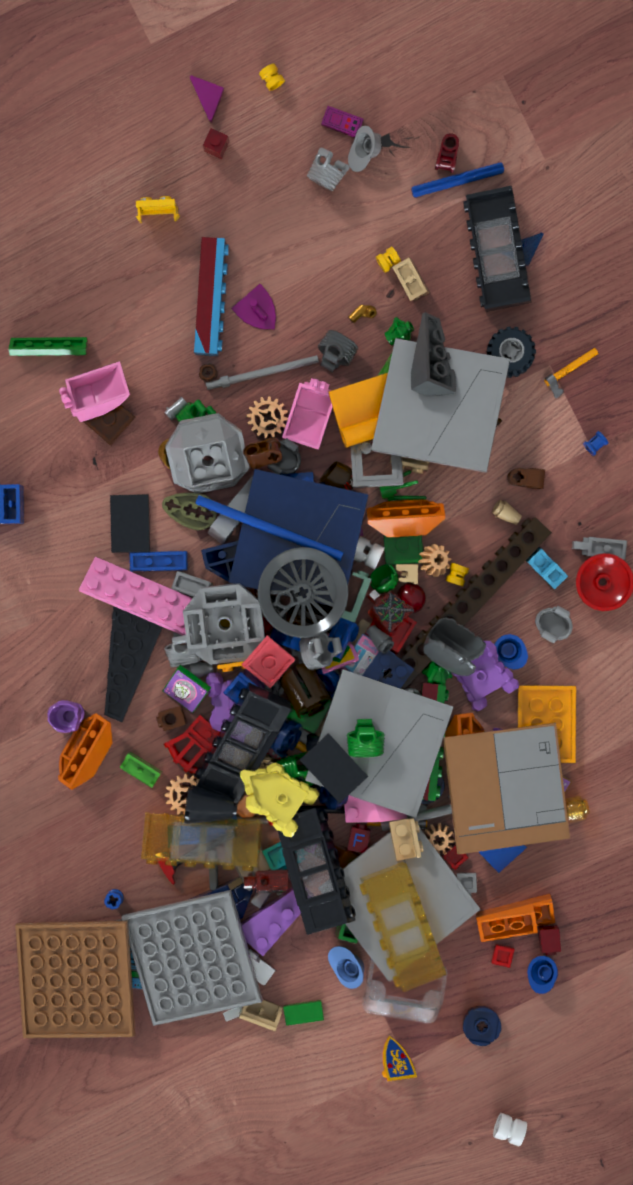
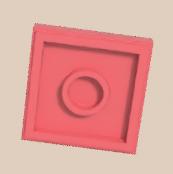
M267 635L242 663V666L271 688L296 659Z

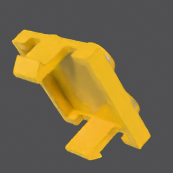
M162 196L159 200L143 197L140 198V201H136V208L138 210L136 218L140 223H142V215L174 214V221H177L180 217L177 214L178 206L176 201L171 199L170 196Z

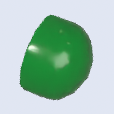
M381 565L371 573L370 579H372V583L370 585L379 594L389 593L397 586L399 577L392 565Z

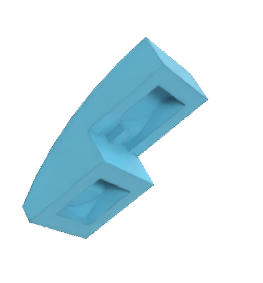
M540 547L526 560L554 590L568 577Z

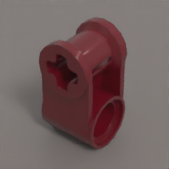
M449 133L443 137L435 170L444 169L454 173L459 147V139L455 134ZM447 140H452L455 143V146L453 148H448L445 145V142Z

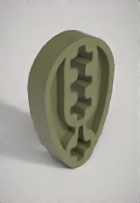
M179 493L166 497L162 502V508L172 519L193 530H205L211 527L217 518V512L212 510L213 517H209L208 520H205L204 515H200L197 518L193 512L187 515V511L184 510L185 507H189V504L195 510L198 507H202L195 504L198 495L212 500L203 494ZM174 500V504L181 506V508L168 510L169 507L166 506V503ZM204 507L201 508V510H202L203 512H207V511H208L207 508H204Z

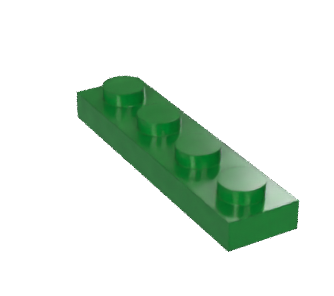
M87 337L11 338L8 349L9 356L86 355L88 339Z

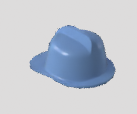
M333 947L328 953V961L340 983L350 989L359 987L364 977L365 967L363 961L345 947Z

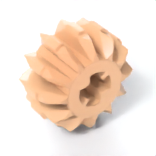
M431 544V546H426L424 552L419 554L422 559L418 562L423 564L421 570H426V575H432L433 577L445 574L446 569L451 567L448 561L452 559L447 557L450 551H444V546Z
M438 823L437 829H435L434 825L431 824L432 831L424 830L429 835L426 837L439 854L440 850H442L443 854L446 855L445 848L447 847L450 850L453 848L448 843L455 842L454 838H449L454 833L453 831L447 832L449 828L447 825L441 829V823ZM437 835L443 837L441 839L442 842L439 844L437 841L433 842V840H436L435 836Z

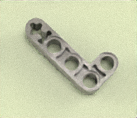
M253 476L228 504V507L245 513ZM220 514L211 525L208 534L223 545L240 521Z

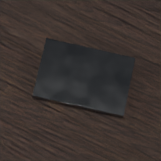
M149 494L110 495L111 553L150 552Z
M329 733L300 759L339 803L368 778V775Z

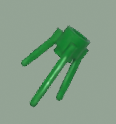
M411 471L404 472L403 477L409 475ZM417 480L399 486L380 487L382 499H388V501L426 500L427 497L394 496L397 494V489L418 484Z

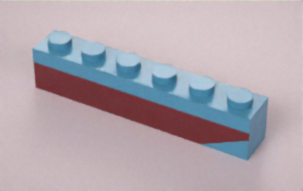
M202 237L194 344L195 355L218 356L219 351L222 352L223 340H219L220 332L224 330V321H221V313H225V302H222V294H226V283L223 282L224 275H227L228 263H225V256L229 255V244H226L225 238Z

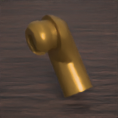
M359 305L348 318L353 323L360 317L374 318L377 315V310L371 305Z

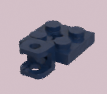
M380 651L362 676L401 688L414 668L392 652L388 651L383 654ZM390 668L392 670V677L383 678V669L388 670Z

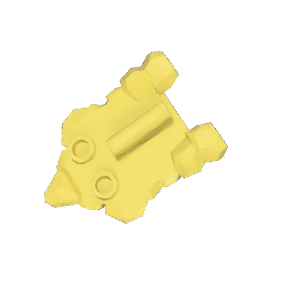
M276 762L267 766V770H242L240 772V778L245 785L246 794L249 795L246 797V808L251 813L265 815L267 820L273 822L272 825L277 831H282L286 837H292L299 827L292 818L303 802L309 805L314 804L319 796L318 790L310 788L307 783L302 781L299 783L297 779L291 778L285 772L283 765Z

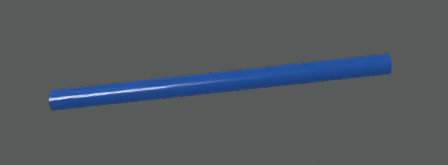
M198 495L195 504L300 546L320 550L335 560L341 561L344 554L342 551Z

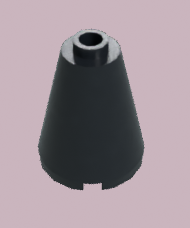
M188 785L184 823L232 819V815H236L237 804H234V799L195 785Z

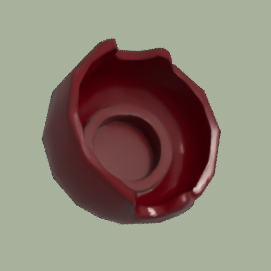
M407 583L401 586L397 592V598L403 602V607L414 610L413 612L408 611L406 613L415 614L421 611L425 605L426 595L423 588L418 584Z

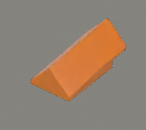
M546 894L477 912L476 920L481 942L538 933L537 926L554 924L555 916L551 895Z

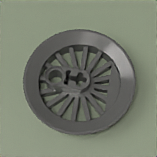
M307 547L289 549L274 557L265 567L258 585L259 605L267 621L278 631L297 638L314 637L331 629L343 615L348 601L347 580L339 564L326 553ZM302 560V580L299 578L293 561ZM306 560H312L314 564L307 580H305ZM290 563L297 582L282 567ZM318 565L321 573L310 582ZM280 571L293 586L275 579L276 574ZM321 577H323L324 582L314 586V584ZM275 582L289 589L271 590L272 583ZM326 586L328 591H316V589ZM301 587L309 591L306 594V598L298 594L301 592ZM271 594H278L276 602L273 603ZM284 594H287L291 599L287 606L282 605L280 602V598ZM316 595H330L333 603ZM314 599L332 606L333 609L327 614ZM310 603L325 617L320 622H317ZM277 605L284 609L280 614L275 609ZM301 605V625H295L293 621ZM305 605H307L312 617L313 625L305 626ZM295 606L289 622L282 618L291 607Z

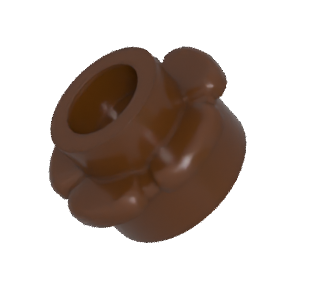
M203 364L199 369V377L201 380H205V382L213 381L217 377L218 372L213 364Z

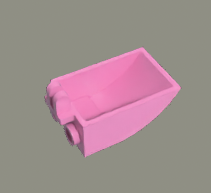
M120 361L66 379L67 388L62 387L59 389L65 408H70L73 417L77 416L80 422L112 411L120 406L130 395Z
M312 378L310 383H299L282 438H288L293 442L319 450L333 409L328 391H331L328 389L330 384Z

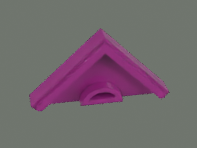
M191 75L190 80L209 122L212 123L224 92V87Z

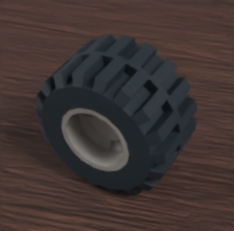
M506 327L504 330H498L492 336L487 346L486 355L510 359L507 378L512 376L518 377L520 374H524L534 361L536 354L535 342H532L531 335H527L524 329L521 331L519 327Z

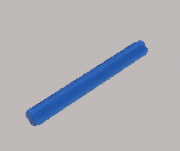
M500 162L416 185L411 188L412 195L416 198L504 173V165Z

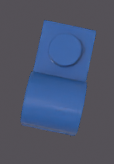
M344 618L339 619L332 627L328 636L333 638L340 637L343 652L335 656L339 659H342L348 642H353L359 632V626L356 623ZM332 641L328 644V650L331 653L334 652Z
M273 627L270 635L271 639L279 645L300 651L299 642L301 638L286 635Z

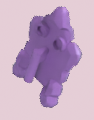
M484 641L486 648L483 655L471 661L476 666L473 674L460 676L451 673L462 684L467 700L471 702V707L476 712L487 706L485 696L502 687L508 694L519 688V682L513 678V673L508 668L505 669L503 663L498 661L497 648L491 641Z
M245 669L243 674L260 687L259 679ZM218 672L209 673L206 677V683L211 687L208 695L211 697V704L214 706L209 721L211 727L220 732L222 731V723L225 719H229V713L234 704L223 693L233 680L223 682L222 675ZM239 721L230 737L244 742L245 736L251 732L253 727Z

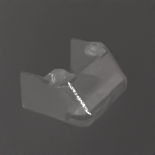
M371 957L369 958L362 1001L363 1009L367 1013L422 1023H433L436 1021L444 999L448 974L445 966L441 967L438 991L430 990L424 995L423 1001L385 995L384 984L380 981L372 980L375 963Z

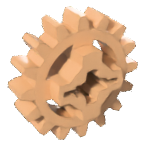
M270 396L267 401H264L263 397H261L260 403L254 401L255 407H249L252 414H247V417L251 418V421L247 422L248 425H253L251 431L257 430L258 437L263 433L265 439L268 438V434L275 438V432L281 435L280 428H285L284 422L288 420L287 417H284L288 411L282 410L284 404L278 405L277 398L272 402ZM270 405L268 409H259L262 406ZM276 409L280 412V420L275 417ZM269 413H271V418L273 420H268L267 422H264L265 419L262 415H268ZM255 415L261 420L259 427L255 422ZM268 426H277L272 430H266Z
M187 773L184 774V778L177 775V781L172 779L170 781L172 786L166 787L170 791L165 793V797H169L166 804H172L173 806L170 810L172 811L176 808L178 815L181 811H184L185 815V807L180 805L186 804L187 797L181 801L180 799L183 792L188 791V786H183L180 783L188 782L196 786L194 775L188 778ZM174 789H175V791L177 792V799H176V800H174V797H173Z

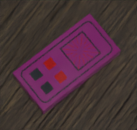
M327 106L321 126L355 138L364 119Z

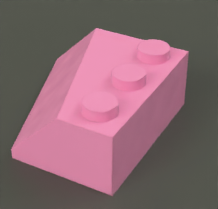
M350 795L347 803L344 804L346 823L385 822L408 818L406 814Z

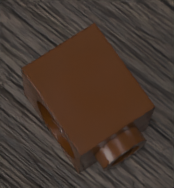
M182 705L160 711L158 713L159 716L156 717L159 728L162 727L163 731L187 724ZM169 713L174 714L176 717V721L173 724L166 721V715Z

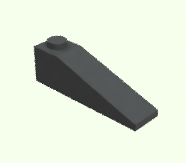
M426 312L422 314L411 369V390L425 396L455 394L456 375L454 369H451L448 360L451 357L449 352L445 351L443 344L445 336L440 319Z

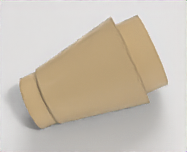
M499 500L492 510L496 518L515 525L518 524L522 517L506 501Z

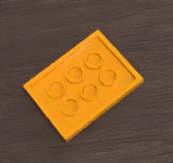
M519 685L517 728L556 723L561 763H576V686Z

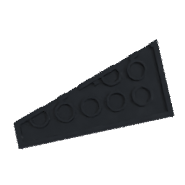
M113 606L104 715L123 722L163 627Z

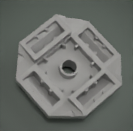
M219 413L181 420L165 445L174 484L194 493L233 487L249 469V464L243 453L245 443L242 430ZM211 456L212 459L206 461L203 459V457Z
M240 583L201 587L183 610L187 648L210 665L245 661L265 638L263 615L259 600ZM227 619L230 622V626L223 627L220 621Z

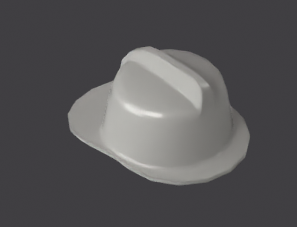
M365 125L358 129L351 146L348 163L352 171L360 172L364 170L370 159L376 157L381 151V135L374 133L369 126Z

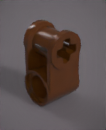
M272 437L257 443H251L243 449L245 458L252 469H259L263 466L277 463L282 459V452L279 450L281 444L277 438Z
M515 468L508 473L507 480L513 486L544 489L545 469ZM518 472V476H521V479L516 482L513 475Z

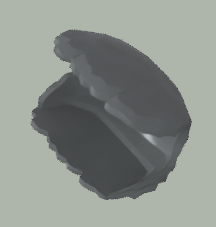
M446 617L439 619L426 637L423 649L424 653L433 662L447 671L460 676H469L476 669V666L471 661L483 655L486 643L481 637H475V634L468 628L457 624L454 619Z

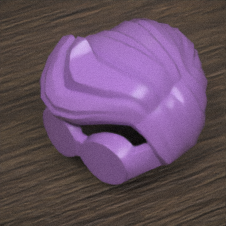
M61 700L50 706L47 717L49 724L56 731L69 733L79 729L85 712L79 703Z

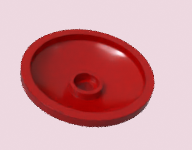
M607 553L597 554L588 558L580 566L576 575V590L580 599L590 608L598 611L615 610L624 605L633 592V573L629 565L622 558ZM602 578L606 580V584L603 586L599 583Z

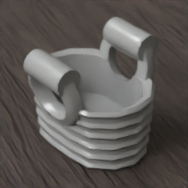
M320 148L310 171H308L307 177L318 185L334 191V188H336L342 177L349 170V165L337 160L335 165L332 166L330 162L333 153L327 149ZM321 156L326 158L324 164L320 162Z
M557 605L553 608L543 609L536 615L535 623L542 638L554 643L557 640L560 641L568 638L571 634L573 625L570 619V612Z
M173 632L172 643L164 648L171 667L186 666L203 660L188 650L186 635Z
M325 632L314 637L301 638L299 642L303 663L311 670L329 666L333 661V657L343 652L340 637H328ZM331 641L334 648L333 653L328 650V644Z

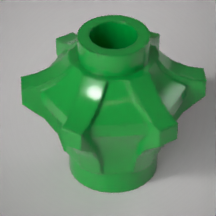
M395 317L392 326L385 332V337L391 346L394 345L395 338L411 341L414 327L410 321L405 322Z
M433 661L422 671V674L428 677V683L441 684L442 686L453 675Z

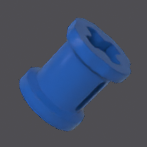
M599 431L588 442L585 441L583 443L586 450L592 456H595L596 452L604 445L609 444L605 436Z
M118 889L110 890L104 899L106 907L112 910L117 909L123 902V893ZM112 895H113L114 898H116V897L118 898V900L116 901V903H115V901H111V900H110V898L112 897Z

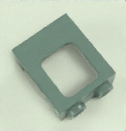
M360 570L352 574L363 579L351 612L344 611L341 618L354 623L372 580L368 578V573Z

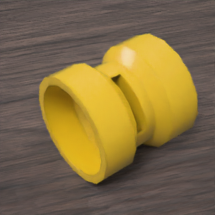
M274 63L266 66L259 72V76L262 80H265L269 91L277 89L285 82L283 76L279 75L278 68Z
M392 246L386 249L384 254L375 256L377 263L384 273L388 272L393 265L401 262L399 255Z
M451 563V571L445 581L463 587L465 583L464 577L468 574L469 568Z

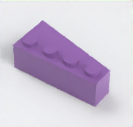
M292 887L241 923L246 942L262 956L265 955L301 914ZM305 887V890L308 892V898L314 897V894Z

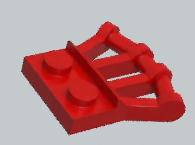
M200 714L183 734L165 742L163 745L165 748H168L175 764L181 765L186 773L195 774L198 767L193 765L204 752L211 751L215 736H219L221 732L213 729L210 722ZM188 737L191 741L178 753L174 744ZM195 743L201 750L188 762L183 756Z

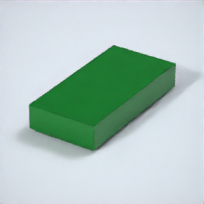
M321 1000L283 1005L286 1026L324 1020Z

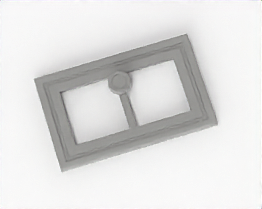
M364 442L350 446L353 488L404 485L402 457L391 455L392 475L363 476L362 453H371L372 445Z

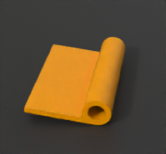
M388 373L328 391L341 438L346 448L374 439Z

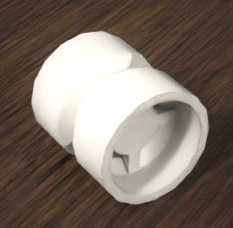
M360 536L354 560L359 563L364 561L366 566L375 570L385 547L377 543L371 544L370 540ZM363 550H368V555L363 553Z
M500 1113L494 1126L493 1137L500 1140L508 1138L510 1144L519 1147L527 1131V1122L517 1118L513 1121L509 1115Z

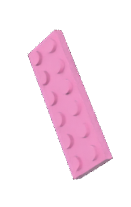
M97 557L94 558L79 588L80 592L180 635H186L183 610L192 600L191 597Z

